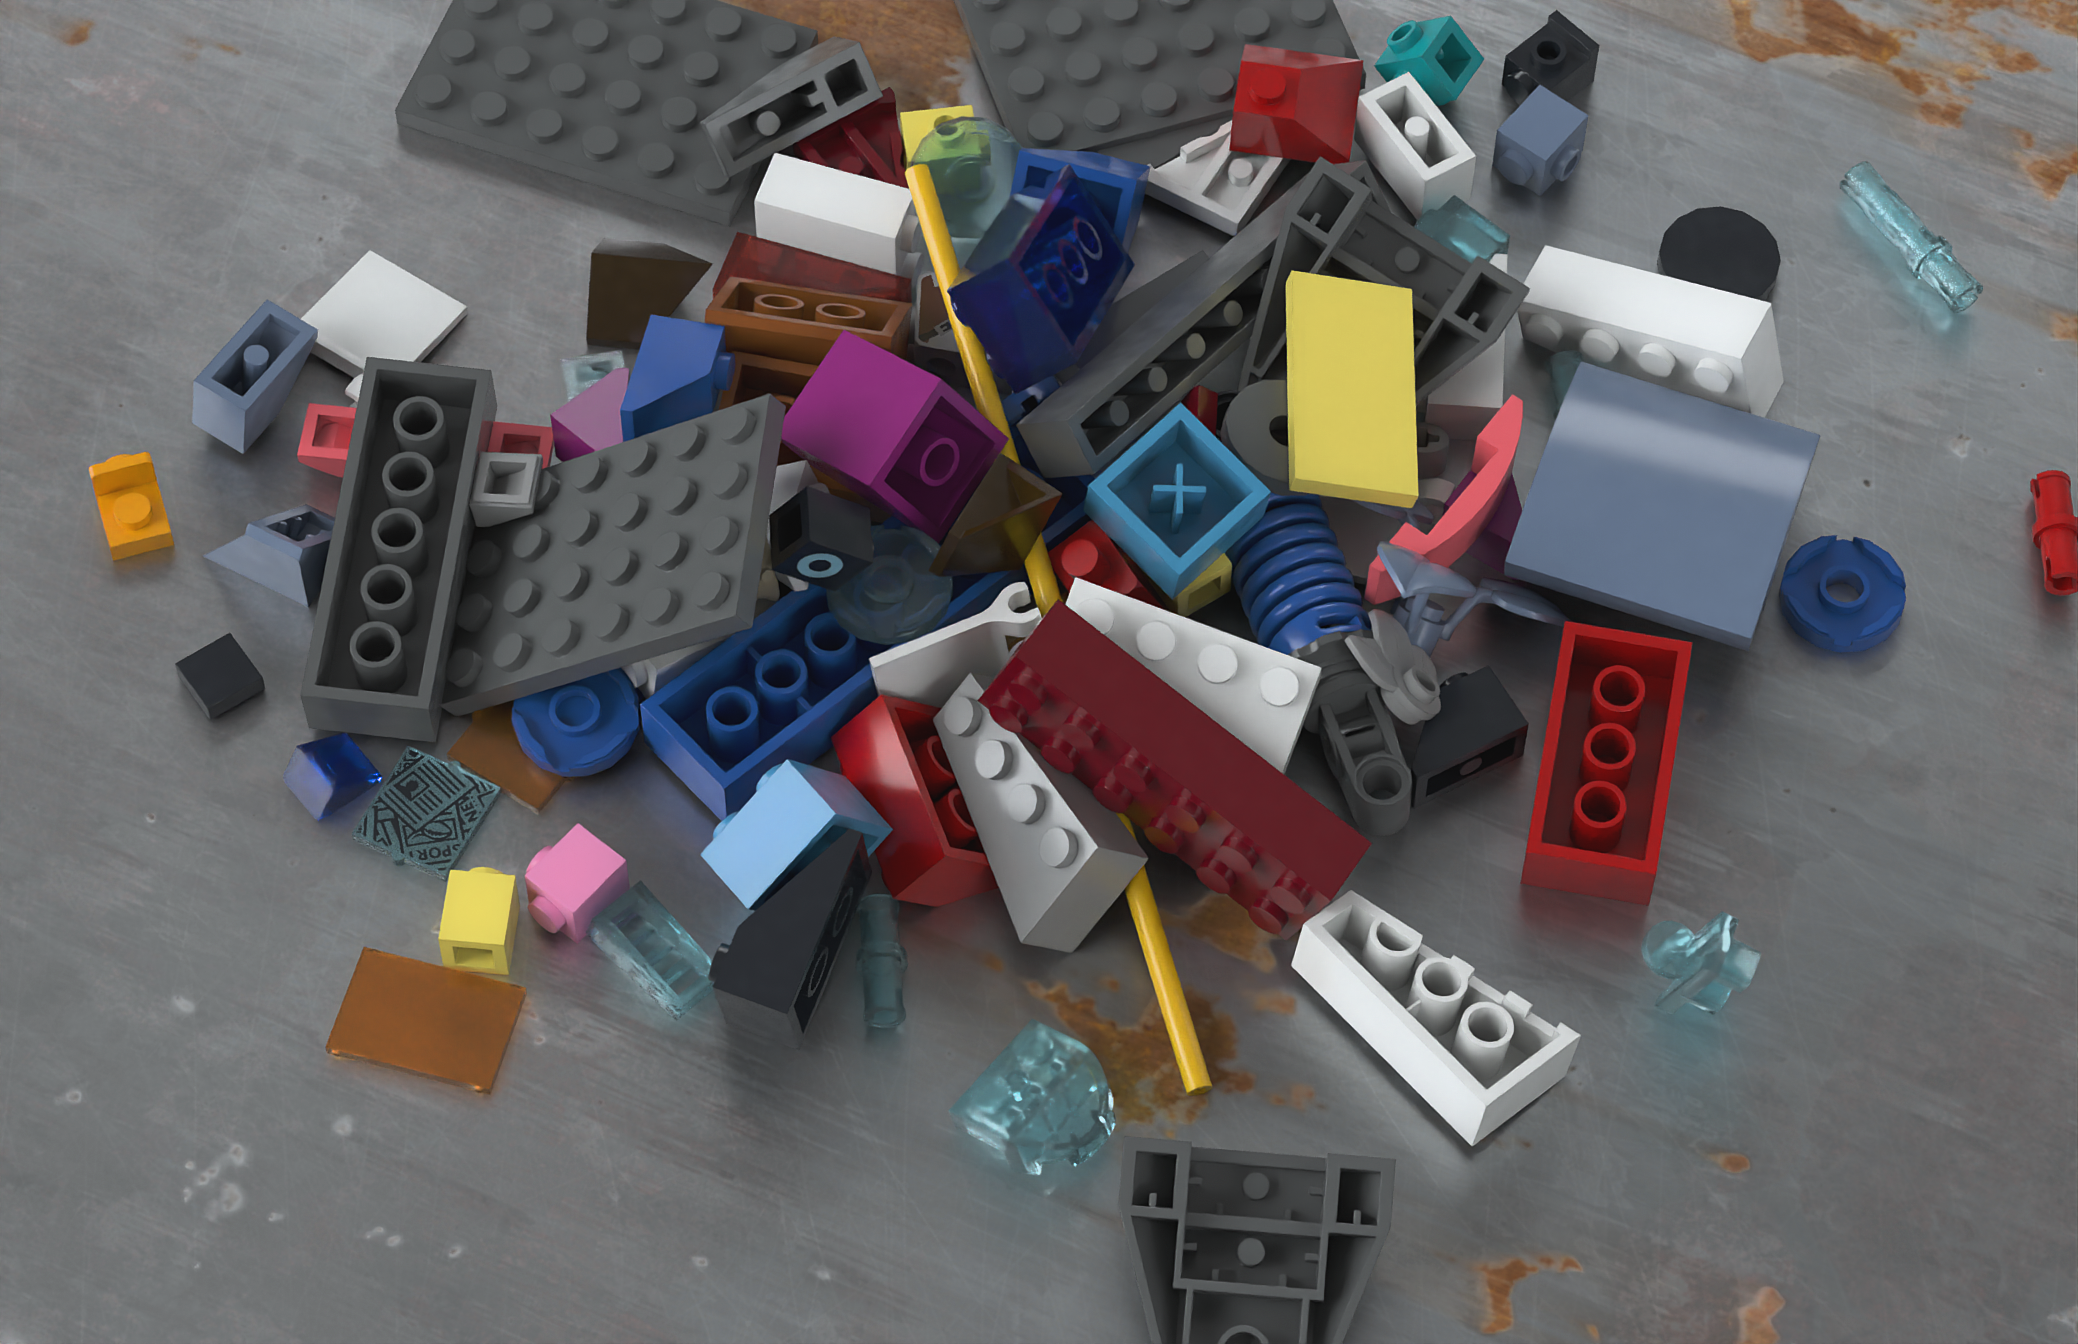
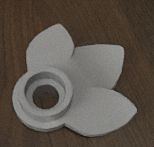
M1373 609L1368 613L1372 625L1373 639L1349 635L1344 640L1370 679L1381 687L1382 698L1396 717L1411 725L1418 723L1421 719H1432L1441 710L1439 699L1440 687L1433 662L1421 647L1411 645L1407 632L1395 618L1384 611Z

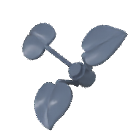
M1354 500L1375 512L1397 518L1402 526L1407 522L1419 530V522L1431 525L1434 520L1433 514L1418 500H1416L1413 508ZM1380 541L1377 547L1382 563L1401 596L1395 599L1390 613L1393 614V618L1407 632L1411 645L1421 647L1429 658L1439 638L1449 641L1456 626L1480 603H1494L1513 613L1555 624L1563 628L1565 621L1572 622L1550 600L1527 587L1508 581L1483 577L1479 584L1481 587L1476 588L1461 574L1437 563H1431L1429 559L1413 550ZM1430 593L1467 597L1446 621L1441 619L1445 609L1428 599Z

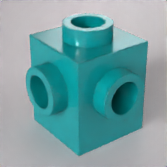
M1450 15L1420 22L1410 20L1399 25L1388 36V47L1377 60L1374 67L1386 82L1410 72L1434 104L1441 106L1458 98L1484 61V57Z

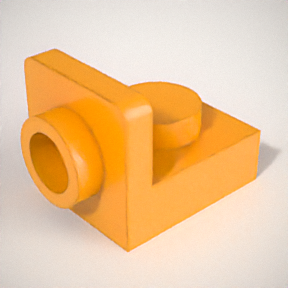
M149 452L134 455L120 454L109 458L105 462L89 467L90 477L113 561L174 545Z

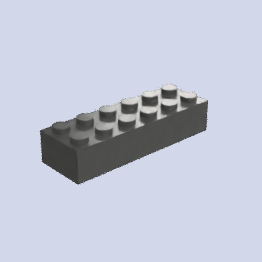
M375 357L366 358L300 694L309 728L436 742L442 711L441 703L446 683L445 669L451 658L457 628L455 618L457 609L462 602L467 575L466 563L468 553L472 548L476 526L469 504L480 451H488L493 421H495L497 411L491 370Z

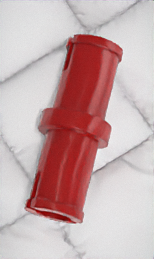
M2048 470L2037 474V480L2032 478L2030 481V491L2033 494L2036 522L2032 526V538L2035 546L2041 549L2045 576L2044 587L2046 591L2059 596L2070 595L2078 592V517L2074 516L2070 477L2063 471Z

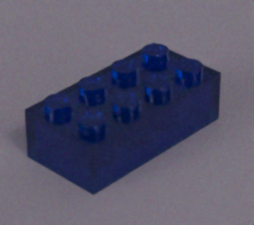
M1068 164L1009 197L947 289V293L951 297V306L958 320L964 326L971 327L985 348L986 360L991 370L999 378L1005 379L1016 395L1077 363L1133 270L1135 263L1071 165Z

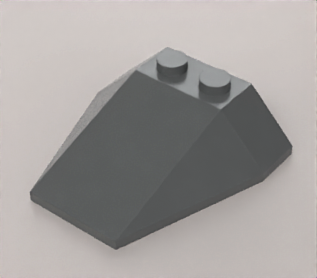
M1319 157L1285 209L1237 391L1241 392L1244 387L1262 380H1287L1286 281L1291 271L1412 289L1416 405L1497 342L1530 292V288L1478 255L1473 263L1465 260L1373 202L1372 189L1324 158Z
M1124 1136L1118 1206L1152 1344H1342L1391 1228L1396 1159L1328 1153L1326 1158L1203 1148L1192 1147V1142Z

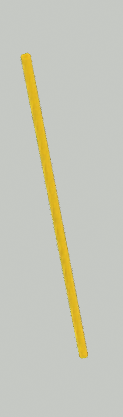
M926 164L914 165L905 171L906 180L977 411L1009 438L1000 453L1020 465L929 166ZM1040 533L1024 564L1037 607L1043 618L1058 599L1061 602L1063 601L1042 533ZM1116 813L1136 840L1130 819L1122 813ZM1143 865L1125 887L1124 891L1188 1096H1196L1211 1090L1212 1084Z

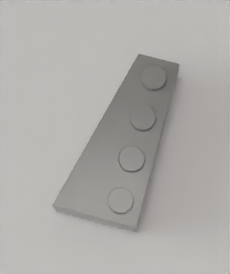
M970 672L934 717L933 722L1020 942L1072 953L1149 858L1117 814L1108 810L1096 800L1092 789L1071 773H1064L1052 767L1043 758L1039 748L1021 734L1005 730L992 719L989 709L977 700L994 678Z

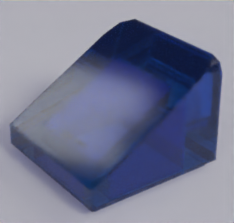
M346 732L297 745L283 774L285 784L317 820L338 811L379 784L383 777Z

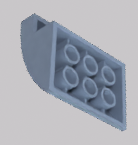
M1581 361L1558 413L1533 479L1505 560L1504 575L1749 651L1761 611H1764L1820 435Z

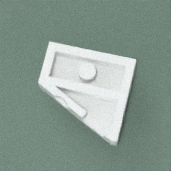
M1231 120L1220 126L1215 134L1199 137L1182 146L1180 156L1156 169L1151 164H1148L1147 166L1151 167L1145 194L1235 237L1247 224L1291 159L1229 151L1232 128Z

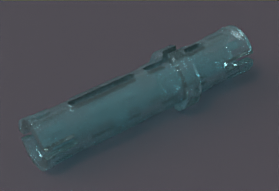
M1868 161L1856 164L1844 175L1846 180L1840 182L1839 188L1858 205L1867 218L1900 251L1901 255L1908 261L1907 269L1916 279H1921L1922 277L1929 283L1953 313L1966 310L1978 299L1977 294L1982 293L1983 286L1957 261V258L1952 254V245L1942 235L1936 237L1900 196L1888 186Z

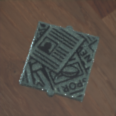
M407 746L352 832V838L354 841L392 857L395 866L400 867L407 864L446 882L449 878L450 870H454L500 797L501 787L462 770L458 761H451L448 764Z

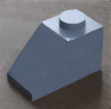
M267 299L194 379L192 423L244 454L280 413L318 337V329Z

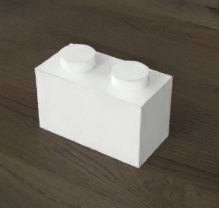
M1410 72L1358 97L1354 140L1420 224L1471 199L1476 155Z

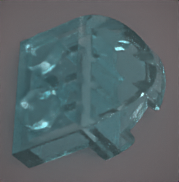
M1034 1019L1029 1021L948 1110L956 1128L1004 1152L1011 1169L1031 1175H1040L1042 1172L1041 1165L1053 1164L1066 1159L1073 1166L1083 1163L1105 1144L1116 1123V1116L1113 1111V1091L1095 1054L1081 1042Z

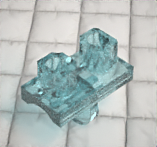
M1721 911L1696 934H1693L1682 923L1672 920L1661 921L1648 930L1642 940L1641 947L1644 961L1650 970L1658 976L1673 979L1672 984L1658 996L1655 1007L1672 1015L1688 1002L1714 1015L1724 1006L1731 989L1741 993L1750 985L1760 960L1761 952L1733 938L1739 919Z

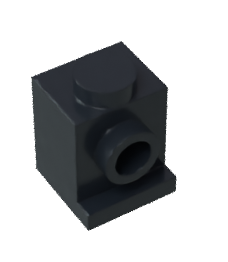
M1556 10L1548 16V22L1545 26L1505 56L1501 85L1506 88L1510 97L1519 105L1539 85L1568 102L1594 81L1600 45Z

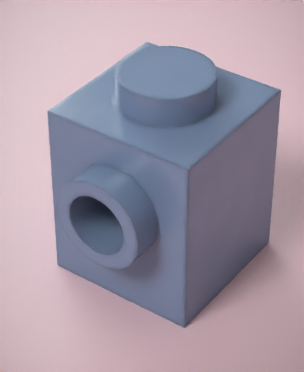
M1539 85L1497 129L1492 166L1497 168L1510 182L1523 185L1541 196L1556 179L1561 182L1565 181L1578 165L1584 147L1589 115Z

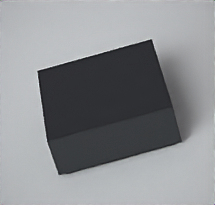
M231 633L224 635L175 663L178 676L210 720L265 689L263 677Z

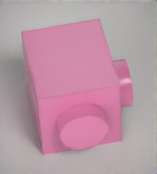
M579 823L554 847L546 846L541 849L531 860L525 875L529 901L528 910L532 917L547 931L556 933L560 930L577 944L630 892L627 860Z

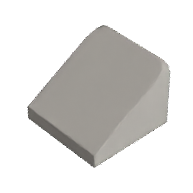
M480 451L469 504L477 527H490L533 513L543 464L542 454Z

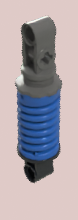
M1228 390L1218 393L1216 438L1221 443L1220 432L1225 413L1231 401L1240 391ZM1271 492L1264 517L1224 552L1232 563V582L1237 595L1241 598L1243 610L1249 618L1248 621L1253 635L1257 637L1258 645L1322 668L1321 678L1303 723L1304 727L1309 732L1320 735L1328 765L1333 775L1338 778L1353 819L1358 827L1366 833L1375 836L1394 834L1406 825L1410 816L1411 772L1400 750L1390 715L1385 708L1386 704L1381 695V687L1370 679L1344 641L1349 635L1373 639L1368 611L1362 608L1361 594L1354 587L1355 582L1351 570L1346 568V559L1343 551L1338 548L1335 532L1329 528V518L1326 511L1322 509L1320 496L1310 493L1307 495L1281 496ZM1384 790L1395 796L1390 799L1379 800L1368 794L1373 791Z

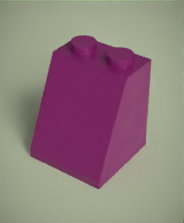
M846 330L842 331L785 415L781 441L803 460H807L809 465L937 544L940 543L1009 440L1006 435L941 378Z

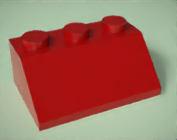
M881 694L831 737L840 761L841 774L847 777L893 829L874 850L882 869V880L890 891L892 898L939 907L998 889L999 886L933 722L934 717L942 708Z

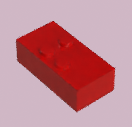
M1565 621L1520 884L1649 906L1657 873L1693 642Z

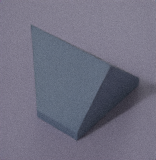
M305 504L248 523L245 535L203 555V557L309 607L322 587L335 517Z

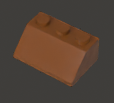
M730 276L706 308L705 323L725 326L726 352L729 353L737 351L819 366L842 331L846 330L906 361L912 303Z

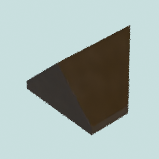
M603 238L591 252L586 331L587 345L640 350L650 316L670 317L713 264L664 243Z
M1000 453L949 531L928 571L938 577L1020 570L1063 493Z

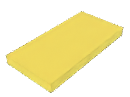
M1291 271L1286 281L1289 490L1413 508L1419 493L1412 289Z

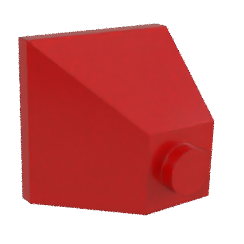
M1245 44L1234 103L1229 151L1308 162H1317L1319 157L1324 158L1331 164L1350 162L1364 60Z

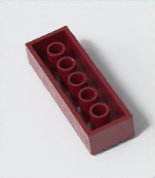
M1059 599L1023 640L977 700L989 709L990 716L999 726L1007 731L1021 734L1041 750L1043 758L1052 767L1064 773H1071L1093 790L1094 797L1102 806L1112 812L1124 814L1144 830L1147 839L1155 847L1163 852L1177 855L1196 870L1198 878L1205 886L1217 893L1227 894L1248 911L1249 917L1258 927L1268 933L1278 934L1286 941L1300 930L1306 921L1319 913L1332 901L1372 844Z

